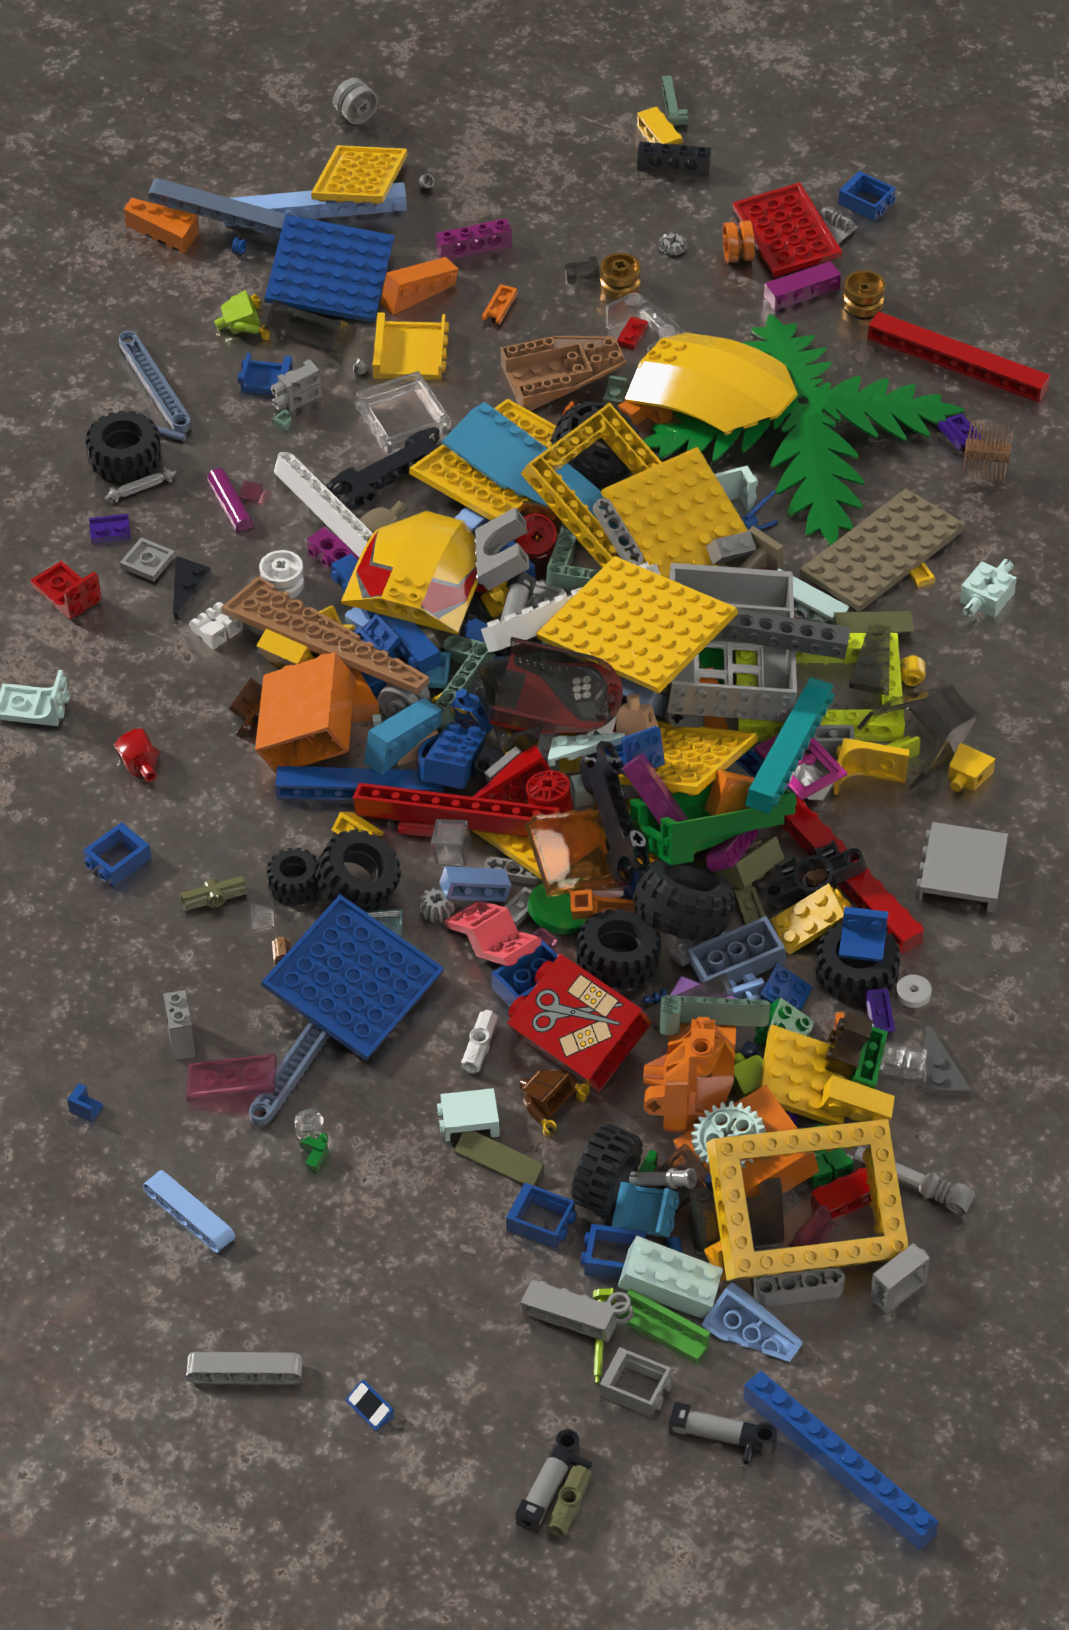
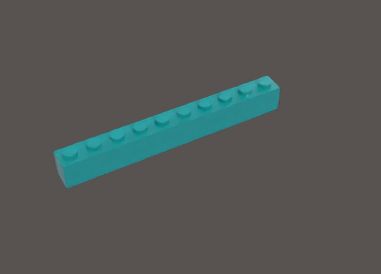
M812 677L809 678L748 790L745 806L770 814L773 806H778L781 795L785 793L787 783H790L793 772H796L799 760L802 761L805 749L808 750L811 738L815 737L817 727H820L823 716H826L829 705L833 703L835 693H832L834 684Z

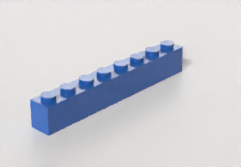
M352 553L331 563V578L334 583H338L344 593L358 562ZM361 609L368 620H371L376 614ZM378 614L403 638L396 647V650L401 657L408 661L411 667L424 674L441 665L440 651L415 623Z
M277 767V799L353 801V796L359 783L437 793L445 792V785L422 781L418 770L389 769L381 775L372 768Z

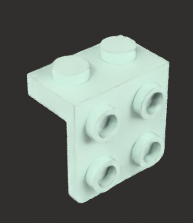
M748 466L714 474L730 500L739 498L746 511L754 508V502L757 499L756 487L758 486V480Z

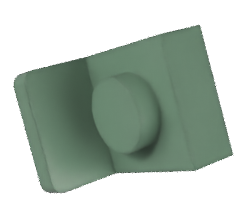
M610 375L603 403L607 405L610 402L615 407L623 403L627 395L628 379Z

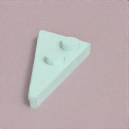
M625 733L581 734L578 736L561 735L553 737L548 755L549 766L556 765L555 760L567 758L570 761L580 756L597 752L596 746L600 741L611 742L614 747L622 744Z

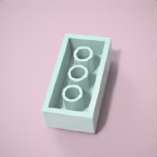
M636 1236L629 1247L618 1287L627 1291L632 1289L653 1301L704 1320L713 1307L723 1269Z

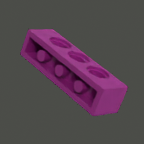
M507 218L436 233V250L440 258L447 257L449 260L512 247V229Z
M325 527L307 538L308 554L331 571V563L351 553L359 560V557L340 538Z

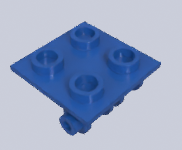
M777 962L760 994L762 996L761 1000L768 1001L771 1004L777 999L782 998L801 1011L813 986Z

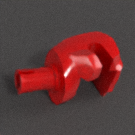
M143 728L133 729L119 737L114 743V747L118 756L123 758L128 772L136 777L144 776L147 782L155 780L157 773L153 768L156 765L157 758L160 756V751L152 745L146 731Z

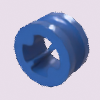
M236 237L232 243V253H238V255L242 256L246 250V240L242 239L240 241V238Z

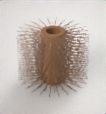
M971 420L969 436L966 440L964 452L965 462L963 469V477L967 458H969L967 477L969 474V468L972 458L973 464L971 478L973 474L975 459H977L975 479L977 475L979 460H981L979 479L981 476L983 460H986L983 476H985L987 461H989V477L991 461H993V478L995 462H998L996 472L997 479L1000 462L1002 463L1000 472L1001 480L1003 463H1006L1004 474L1005 481L1007 464H1009L1012 447V429L1009 444H1006L1008 436V427L1005 443H1002L1004 427L1002 432L1001 443L998 442L1000 426L998 431L997 442H994L996 424L993 435V441H990L992 432L991 424L989 441H986L988 423L986 427L985 439L982 440L984 431L983 422L981 439L978 440L980 422L978 426L976 439H974L976 429L975 420L972 439H970L972 427Z

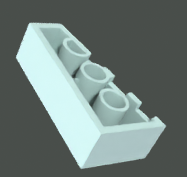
M793 576L794 615H796V618L834 625V612L848 611L849 606Z

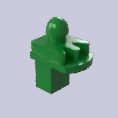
M326 1133L319 1134L317 1139L307 1136L299 1144L304 1151L310 1153L305 1162L307 1169L316 1173L329 1153L327 1145L328 1135Z

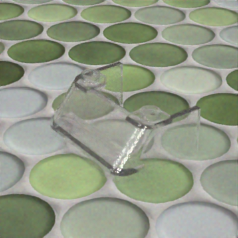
M631 293L606 305L607 329L629 320L630 317L639 315L643 320L648 321V324L658 333L660 339L685 333L658 305L641 294ZM658 341L648 345L647 353L658 343Z

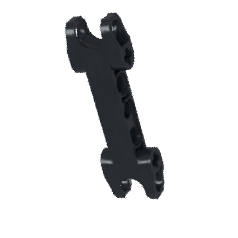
M431 427L419 431L408 437L404 448L360 471L350 467L340 472L328 482L327 489L335 496L346 493L347 495L342 499V503L350 511L372 503L378 495L377 491L409 475L411 466L441 446L436 445L440 439V430L436 427Z
M600 741L596 746L597 760L594 757L587 756L581 759V778L585 790L590 795L595 796L610 846V851L605 856L608 869L619 885L629 886L633 881L632 867L635 870H646L648 864H650L648 846L643 834L634 829L618 777L623 772L621 758L611 742ZM604 748L609 751L610 756L606 754ZM586 763H589L592 768H588ZM640 858L643 861V864H641L637 859ZM619 870L623 872L626 879L620 876Z

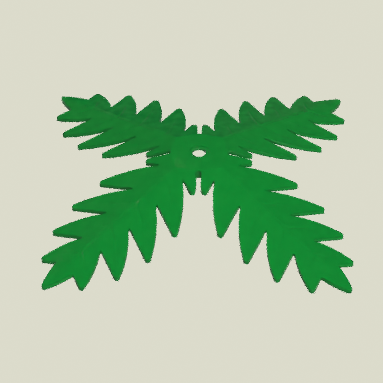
M769 314L765 327L751 328V332L765 341L743 342V344L756 348L785 364L798 394L781 415L774 420V429H777L784 419L788 417L781 431L785 433L790 429L792 430L778 448L771 467L775 468L797 455L783 474L776 488V494L779 495L803 481L790 503L787 517H792L812 505L806 523L805 535L810 536L820 530L826 542L831 546L838 540L839 528L849 531L854 528L849 517L837 502L857 509H863V504L857 496L837 478L859 485H864V480L848 463L833 453L836 452L858 459V453L840 435L828 427L836 426L835 421L829 416L840 422L841 417L838 414L840 413L846 420L863 432L878 438V433L867 418L868 416L890 434L902 441H906L907 437L894 417L913 431L930 438L931 434L921 418L938 425L940 420L946 421V417L964 413V408L941 402V394L925 395L913 399L916 389L915 384L897 388L886 395L889 384L888 378L875 381L860 392L858 390L861 376L849 378L831 390L830 382L817 387L823 383V379L816 378L825 373L832 366V362L811 363L823 356L827 348L803 351L813 342L815 335L792 338L796 332L797 324L783 325L775 316ZM799 398H806L808 403L800 404L797 400ZM673 410V415L682 423L652 425L651 429L656 434L647 437L643 441L650 449L660 448L659 459L663 460L680 449L687 441H689L687 451L698 447L702 453L717 434L712 461L716 462L733 445L744 427L736 428L731 434L725 435L723 431L704 421ZM769 417L759 420L758 425L745 429L742 453H745L762 436L772 421Z

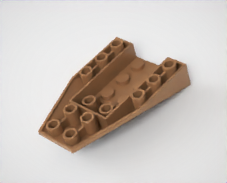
M552 336L501 347V366L518 405L529 411L577 390L627 363L616 338L612 336Z

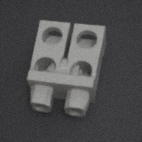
M310 359L303 362V367L295 371H289L285 375H278V382L271 385V391L276 397L272 399L273 405L278 411L287 408L291 412L295 410V407L322 397L320 370Z

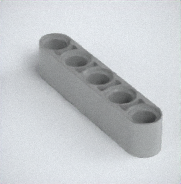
M193 1352L187 1358L186 1379L192 1383L296 1384L302 1379L303 1357L297 1353Z

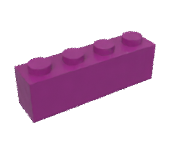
M829 261L765 283L764 298L775 311L840 289L841 274L833 263Z
M641 753L624 765L622 770L660 825L661 818L669 817L676 822L689 820L644 753Z

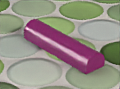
M222 468L212 470L207 476L208 484L235 532L253 528L254 522L225 470Z

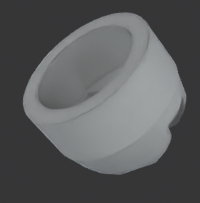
M427 173L419 178V185L422 189H429L434 186L435 181L431 174Z
M358 358L353 364V371L357 372L358 375L365 374L370 368Z

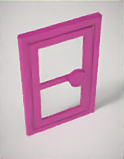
M778 735L754 748L764 760ZM811 738L808 748L811 753L806 754L802 761L799 760V765L803 763L813 765L816 763L817 758L830 773L806 787L793 775L790 783H787V785L801 800L847 776V772L815 738Z

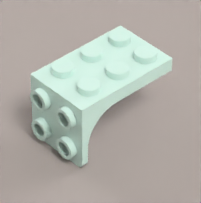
M58 670L54 686L50 688L3 683L0 690V720L58 726L60 718H64V705L69 702L70 697L69 691L66 690L67 677H64V671Z

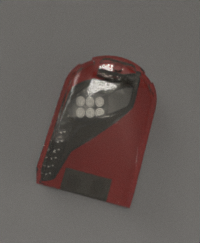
M511 637V656L495 706L489 705L488 708L490 724L537 733H581L602 728L617 715L622 704L623 688L621 679L609 663L596 656Z

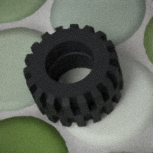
M287 848V851L281 850L278 855L274 854L272 860H269L267 867L270 894L275 896L277 901L282 900L283 904L291 903V905H296V903L304 904L306 900L311 901L313 896H317L318 890H320L317 884L319 880H316L315 866L318 861L316 856L310 854L306 849L302 851L301 848H296V850ZM291 875H300L299 877H296V878H289V877H288V876H291Z

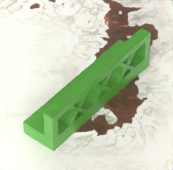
M630 1289L627 1295L630 1298L634 1314L633 1318L625 1325L698 1364L710 1347V1332ZM629 1310L624 1314L618 1315V1319L626 1318L629 1315Z

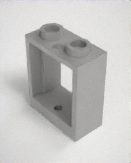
M186 991L164 993L173 1059L196 1057Z
M913 1243L873 1274L870 1300L885 1314L889 1313L927 1283L930 1261L927 1252L922 1248H918Z
M619 1347L600 1383L599 1396L652 1417L654 1411L659 1410L662 1406L664 1392H669L673 1384L671 1368ZM625 1368L660 1381L650 1401L615 1387Z

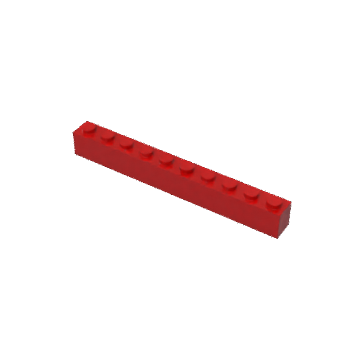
M878 311L868 325L867 339L1035 402L1039 403L1049 389V374Z
M359 783L353 796L356 815L555 841L558 840L563 826L560 808L366 783Z
M795 794L797 799L795 814L785 815L784 824L781 826L809 856L817 855L814 848L824 847L831 844V841L834 840L840 853L848 850L844 842L832 833L830 827L825 826L818 815L807 807L805 801ZM868 867L860 875L837 884L858 908L888 912L886 930H888V935L891 933L896 939L902 955L923 943L924 928L922 924L916 922L910 912L898 903L896 897L884 888L882 882L871 874Z

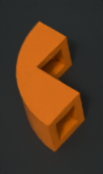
M626 401L618 405L620 412L624 415L627 414L632 419L633 425L639 424L647 417L657 424H664L672 419V410Z

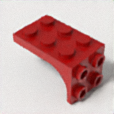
M63 561L58 562L30 580L31 586L69 620L102 600L98 574L92 572L82 579Z

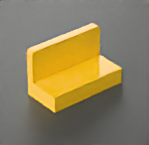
M340 812L331 829L337 834L343 831L349 832V830H358V832L364 830L368 831L370 835L375 834L377 836H382L384 833L353 812Z

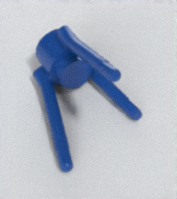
M774 490L741 518L748 530L752 526L761 530L778 523L777 520L757 526L758 519L754 515L776 493Z

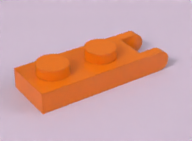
M500 284L482 315V321L492 317L496 318L495 323L500 325L517 296V288Z

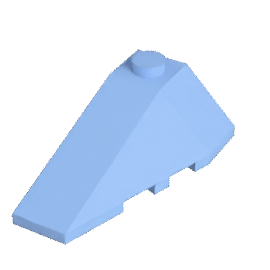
M733 1282L726 1287L701 1324L719 1339L729 1340L741 1344L743 1347H750L788 1362L793 1359L804 1343L751 1295Z

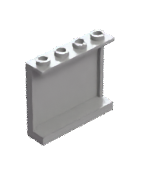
M932 822L931 830L926 831L925 842L928 843V846L923 847L922 858L925 859V863H920L919 875H922V879H917L916 891L920 892L919 900L922 901L924 892L987 902V911L996 912L1008 834Z

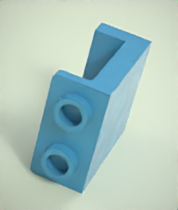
M621 1182L612 1227L646 1231V1235L670 1238L671 1231L674 1228L675 1211L679 1205V1193L669 1188L662 1190Z

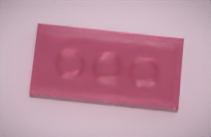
M276 1054L188 1064L187 1102L275 1092Z

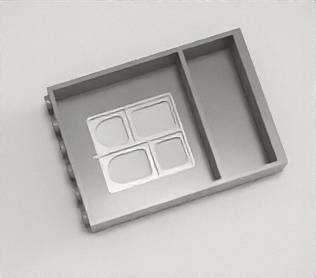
M671 563L670 580L732 605L737 609L794 618L793 572ZM722 629L706 647L723 649L724 670L699 669L698 654L667 685V713L786 722L795 706L797 696L796 651L722 639ZM748 650L757 652L758 665L733 664L732 651ZM733 673L756 674L758 676V687L733 685ZM699 679H723L724 685L699 683Z

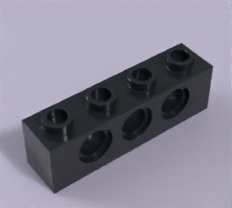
M639 142L637 170L709 176L711 148Z

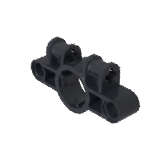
M832 840L831 844L821 848H814L817 855L807 856L798 863L795 857H792L790 861L781 865L775 864L780 878L768 883L764 888L768 903L773 908H780L806 898L828 883L835 890L838 883L860 875L865 871L866 862L862 852L857 848H851L840 853L835 841ZM816 869L826 870L828 879L825 883L813 888L804 886L802 879L806 873Z

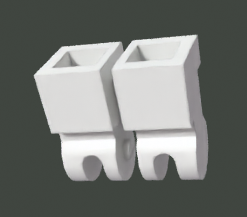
M221 602L214 604L213 609L208 608L205 611L206 614L201 613L198 615V619L194 618L189 621L193 633L200 636L203 642L213 650L226 642L227 638L230 639L243 630L241 621L222 614L221 607L224 604Z

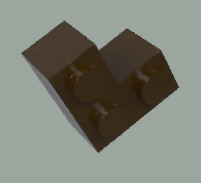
M848 1011L844 1018L839 1019L836 1029H832L828 1036L830 1046L824 1055L826 1070L847 1078L851 1077L858 1067L861 1049L870 1038L873 1020Z

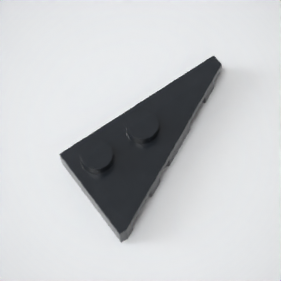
M178 556L175 558L173 615L175 619L180 618L211 574L210 567Z

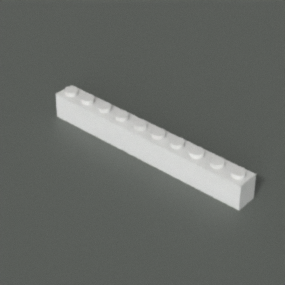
M646 562L637 565L660 575L657 564L649 565ZM582 587L572 590V595L566 596L565 593L554 597L555 601L551 603L549 600L538 603V608L533 609L532 606L521 610L522 614L517 616L516 613L504 616L505 620L499 622V619L488 622V627L481 629L488 652L498 651L537 636L536 633Z

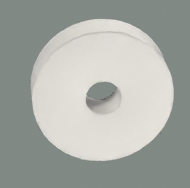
M919 975L904 976L897 983V999L907 1007H922L931 998V984L927 979Z

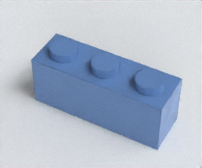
M445 866L439 882L445 899L506 902L511 888V883L505 869Z

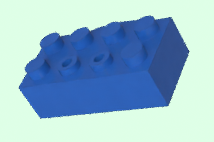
M451 722L446 725L442 733L425 740L418 749L417 770L422 781L464 789L472 776L475 760L486 744L487 732H482L476 726H471L467 729L462 728L459 723Z

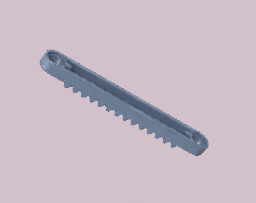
M133 331L122 332L118 337L119 346L129 364L132 365V369L135 370V374L138 375L141 383L144 384V388L147 389L148 394L150 393L153 402L156 403L157 408L159 407L160 413L162 412L166 422L176 432L185 433L191 428L190 416L137 334ZM126 339H132V340H133V341H131V342H124V340H126ZM179 421H184V422H186V423L183 424V425H178V424H176V423L179 422Z
M309 1021L250 1106V1121L254 1125H267L277 1111L281 1110L282 1104L286 1102L287 1097H290L291 1091L295 1089L296 1084H299L300 1078L304 1076V1072L308 1071L309 1065H312L313 1059L317 1057L318 1052H321L322 1046L326 1044V1040L330 1039L329 1034L311 1021ZM259 1110L266 1112V1115L263 1117H256L254 1114Z

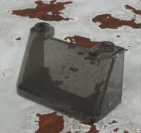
M780 1177L761 1182L759 1186L760 1196L746 1197L754 1250L776 1248L784 1242L783 1194ZM707 1188L689 1189L688 1224L694 1251L702 1257H707L704 1251L705 1248L721 1239L713 1193Z

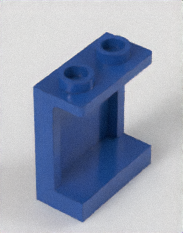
M247 353L246 358L242 359V372L238 373L237 378L238 384L241 385V392L274 395L271 391V385L278 382L277 376L293 371L292 356H284L283 363L253 361L251 353Z

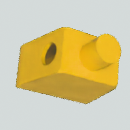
M960 743L948 771L951 789L956 792L961 791L963 787L971 791L976 790L993 774L995 758Z

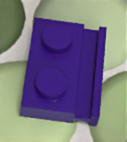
M958 414L946 418V421L940 420L938 428L960 451L966 445L971 423L963 414ZM972 425V427H971L970 439H972V436H973V430H974L973 425ZM975 429L974 439H976V437H977V430H976V429Z
M128 514L89 518L92 544L131 540Z

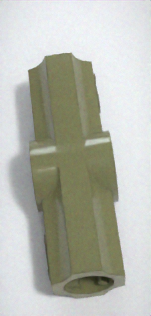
M243 876L221 882L217 879H210L204 882L202 887L181 892L180 898L186 911L205 905L215 908L224 904L226 899L247 894V888Z
M580 1465L572 1466L564 1487L559 1491L558 1501L546 1527L547 1531L553 1536L559 1538L566 1537L575 1515L580 1510L581 1500L592 1477V1472L587 1470L586 1467ZM566 1500H573V1502H571V1503H567V1502H565V1501H566Z

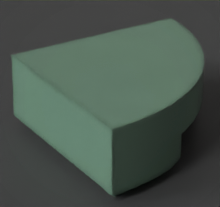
M287 409L282 410L272 418V424L287 432L291 427L289 411Z

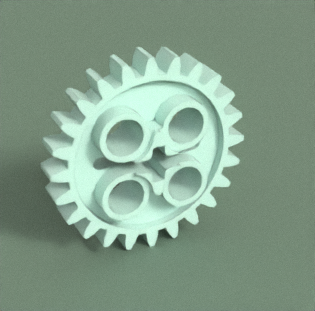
M731 1101L729 1107H726L721 1102V1108L719 1109L712 1105L713 1112L704 1110L706 1117H698L700 1124L693 1125L695 1131L691 1134L694 1139L692 1144L695 1148L696 1156L699 1155L700 1161H706L707 1167H710L706 1142L714 1138L766 1133L762 1118H758L757 1111L752 1112L750 1106L743 1109L741 1102L737 1107H734L733 1101ZM726 1122V1124L719 1126L720 1123ZM742 1128H748L745 1131H740ZM753 1158L746 1160L752 1164L754 1163ZM746 1161L740 1162L743 1168H746Z

